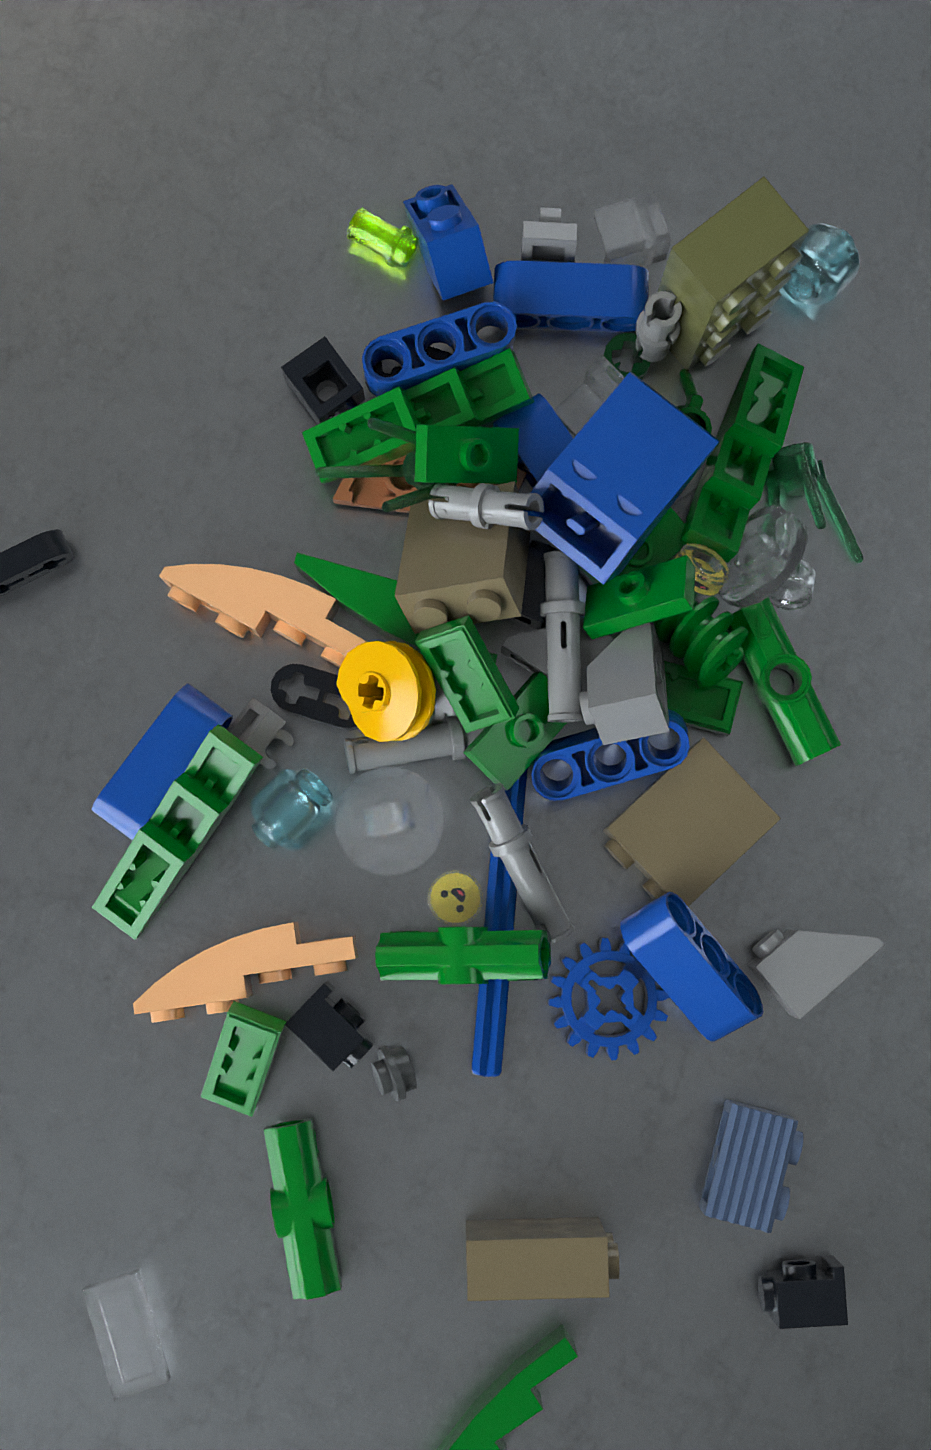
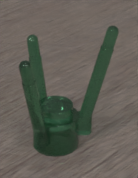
M370 418L367 421L370 429L416 445V431L376 418ZM416 449L406 455L403 464L318 467L315 471L318 478L404 477L406 482L413 485L417 490L385 501L382 504L384 512L403 509L430 499L445 498L430 495L432 488L437 483L414 482ZM447 483V484H448V485H452V486H456L458 483Z
M803 442L781 448L772 458L774 469L768 471L766 478L768 488L769 566L771 568L779 566L780 489L783 488L788 497L805 494L815 525L821 530L826 527L827 523L816 490L818 488L852 559L856 563H861L864 558L826 478L823 462L816 458L813 444Z

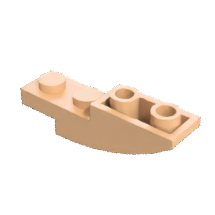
M224 564L166 566L159 575L171 587L167 595L168 597L194 612L197 611L201 604L218 613L219 615L215 623L241 638H244L247 631L262 637L271 619L277 622L273 628L275 632L302 646L307 638L325 648L321 657L337 667L341 666L349 651L361 643L367 642L332 622L340 608L335 598L306 584L281 575L253 568Z
M292 922L262 928L231 938L200 952L156 981L133 1003L134 1015L150 1012L152 1023L185 1018L184 1007L206 1004L207 1014L228 1012L233 1001L239 1002V999L248 998L253 995L250 974L258 973L259 984L292 979L291 968L313 965L314 976L348 971L346 960L359 957L356 935L301 943L299 923Z

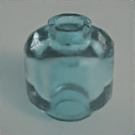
M818 223L808 227L809 232L799 249L803 257L788 271L792 277L783 286L791 298L803 304H828L856 277L860 267L859 252L851 235L836 226Z
M302 768L299 772L293 769H283L252 799L250 808L256 821L252 825V829L255 835L272 849L279 845L288 850H301L330 822L332 818L330 802L333 800L332 793L319 777L307 769Z

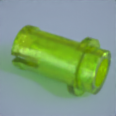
M363 207L356 211L347 229L348 234L346 237L348 240L355 241L385 257L386 264L390 267H394L396 264L405 267L411 261L418 245V238L412 235L410 227L405 225L398 228L373 215Z

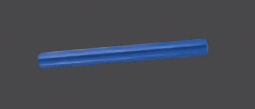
M528 768L509 790H505L521 825L523 824ZM490 852L484 927H488V931L514 930L517 889L501 857H495ZM489 979V984H479L472 1057V1072L478 1076L497 1077L502 1072L509 981L507 979Z

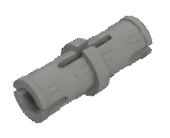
M659 291L653 294L647 300L645 311L643 310L640 313L636 322V350L638 352L643 349L640 357L649 362H657L663 359L669 352L670 344L673 345L676 342L680 332V323L678 321L682 314V305L678 302L673 306L677 297L670 292Z
M437 483L432 488L430 495L445 497V500L448 502L429 500L428 503L429 511L435 519L471 521L473 526L482 529H491L496 524L524 528L525 530H535L539 527L542 518L528 516V512L523 510L544 513L543 500L538 493L525 494L500 491L497 486L480 483L475 488Z

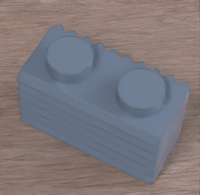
M725 1099L702 1190V1197L699 1201V1208L704 1215L766 1233L772 1232L774 1219L783 1221L790 1199V1188L783 1186L788 1164L796 1165L798 1163L803 1147V1132L796 1131L798 1120L790 1115Z

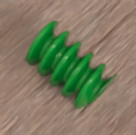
M694 590L693 610L653 621L659 640L664 643H670L671 653L678 658H684L685 668L691 673H699V683L704 687H709L725 679L741 662L744 656L741 645L747 638L749 631L745 627H740L728 633L727 629L733 622L734 615L726 611L714 618L712 615L719 606V600L711 596L699 603L698 600L703 593Z

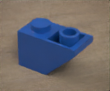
M453 184L425 187L418 191L415 197L403 201L430 279L443 301L494 283L479 224Z

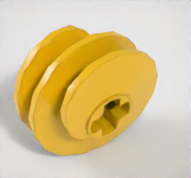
M396 641L361 643L347 653L339 667L337 687L342 699L349 707L354 723L365 736L378 742L403 741L416 737L427 727L435 708L436 688L430 667L423 656L410 645Z

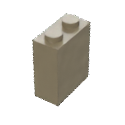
M515 481L495 485L500 491L520 493ZM436 496L411 501L395 598L413 632L417 634L420 631L467 615L470 616L474 624L521 616L531 530L496 524L491 529H482L473 526L471 521L435 519L429 511V500L448 502L445 500V497Z
M703 737L689 749L687 757L681 764L666 770L602 831L610 838L604 845L608 852L625 869L634 864L648 879L642 887L653 900L667 892H673L689 907L781 818Z
M599 1217L466 1220L468 1301L610 1297L609 1279H619L618 1244L614 1243L612 1232H605Z

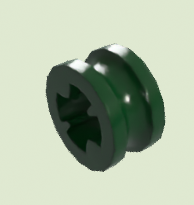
M621 333L613 337L606 345L602 358V370L606 378L614 385L618 386L629 373L619 369L621 362L614 364L612 358L620 357L622 349L633 350L632 358L634 359L639 356L641 359V363L633 364L630 372L641 380L647 375L651 362L640 357L643 349L637 352L636 334Z

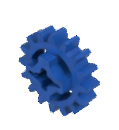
M600 937L599 951L592 952L591 948L584 942L578 944L579 953L582 958L576 962L569 957L563 956L561 961L569 971L565 977L552 975L550 979L553 984L561 988L560 995L548 998L549 1006L562 1008L563 1014L553 1021L555 1027L564 1028L570 1025L573 1030L568 1035L567 1043L573 1047L582 1039L586 1040V1054L592 1058L597 1054L600 1046L606 1047V1052L611 1060H617L619 1046L625 1045L634 1055L638 1054L639 1046L636 1039L643 1035L645 1038L655 1041L657 1035L650 1027L653 1020L667 1021L668 1015L657 1009V1001H663L670 997L663 989H656L655 979L636 957L630 956L631 951L624 940L619 945L617 951L611 949V944L607 937ZM606 960L624 963L613 974L597 975L589 968L594 963ZM639 979H641L645 991V1005L642 1014L634 1007L633 989L639 983ZM592 980L597 985L608 989L614 988L617 984L620 990L617 992L616 997L628 1014L625 1016L617 1009L614 1011L610 1007H605L601 1012L598 1011L597 1006L601 1000L595 994L596 990L589 984V981ZM575 982L584 989L585 1007L577 1018L572 1007V990ZM621 1022L628 1028L625 1032L616 1035H599L594 1033L603 1023Z

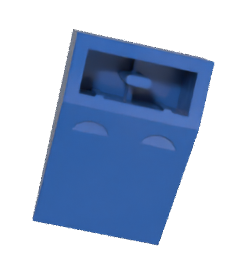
M629 372L550 465L531 491V493H538L541 496L544 513L523 511L528 512V516L542 518L539 527L535 530L604 585L623 571L720 441L639 377Z

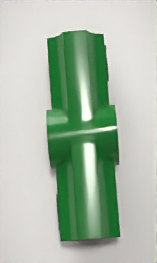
M769 597L751 603L732 613L734 620L728 628L730 633L740 627H745L749 631L741 647L744 652L743 659L754 680L755 695L762 704L767 706L795 766L840 746L841 743L811 684L810 668L803 659L797 656ZM773 669H784L791 674L795 683L791 695H781L772 688L769 679Z
M438 927V932L390 931V933H380L375 958L381 981L438 980V984H489V979H507V981L548 979V971L551 965V944L548 940L547 930L488 931V927Z
M312 1118L295 1119L267 1126L264 1128V1135L274 1186L270 1189L272 1217L277 1237L283 1238L286 1267L293 1299L308 1300L327 1296L330 1293L341 1290L342 1283L332 1228H335L332 1194L327 1177L323 1178L319 1159L320 1153L317 1147L316 1130Z

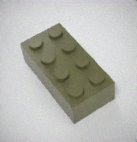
M765 176L671 248L657 292L667 291L674 294L677 298L673 306L678 302L682 305V314L678 321L680 323V332L676 342L673 345L670 344L669 350L684 369L690 370L700 361L705 367L709 366L730 348L731 345L728 343V340L738 331L743 329L746 334H749L762 325L772 314L769 308L782 296L779 290L792 277L788 271L803 257L799 249L809 229Z

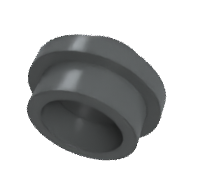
M388 1046L377 1049L378 1061L371 1063V1069L380 1093L382 1095L390 1093L396 1102L406 1099V1092L417 1088L415 1073L406 1051L402 1046L392 1050Z

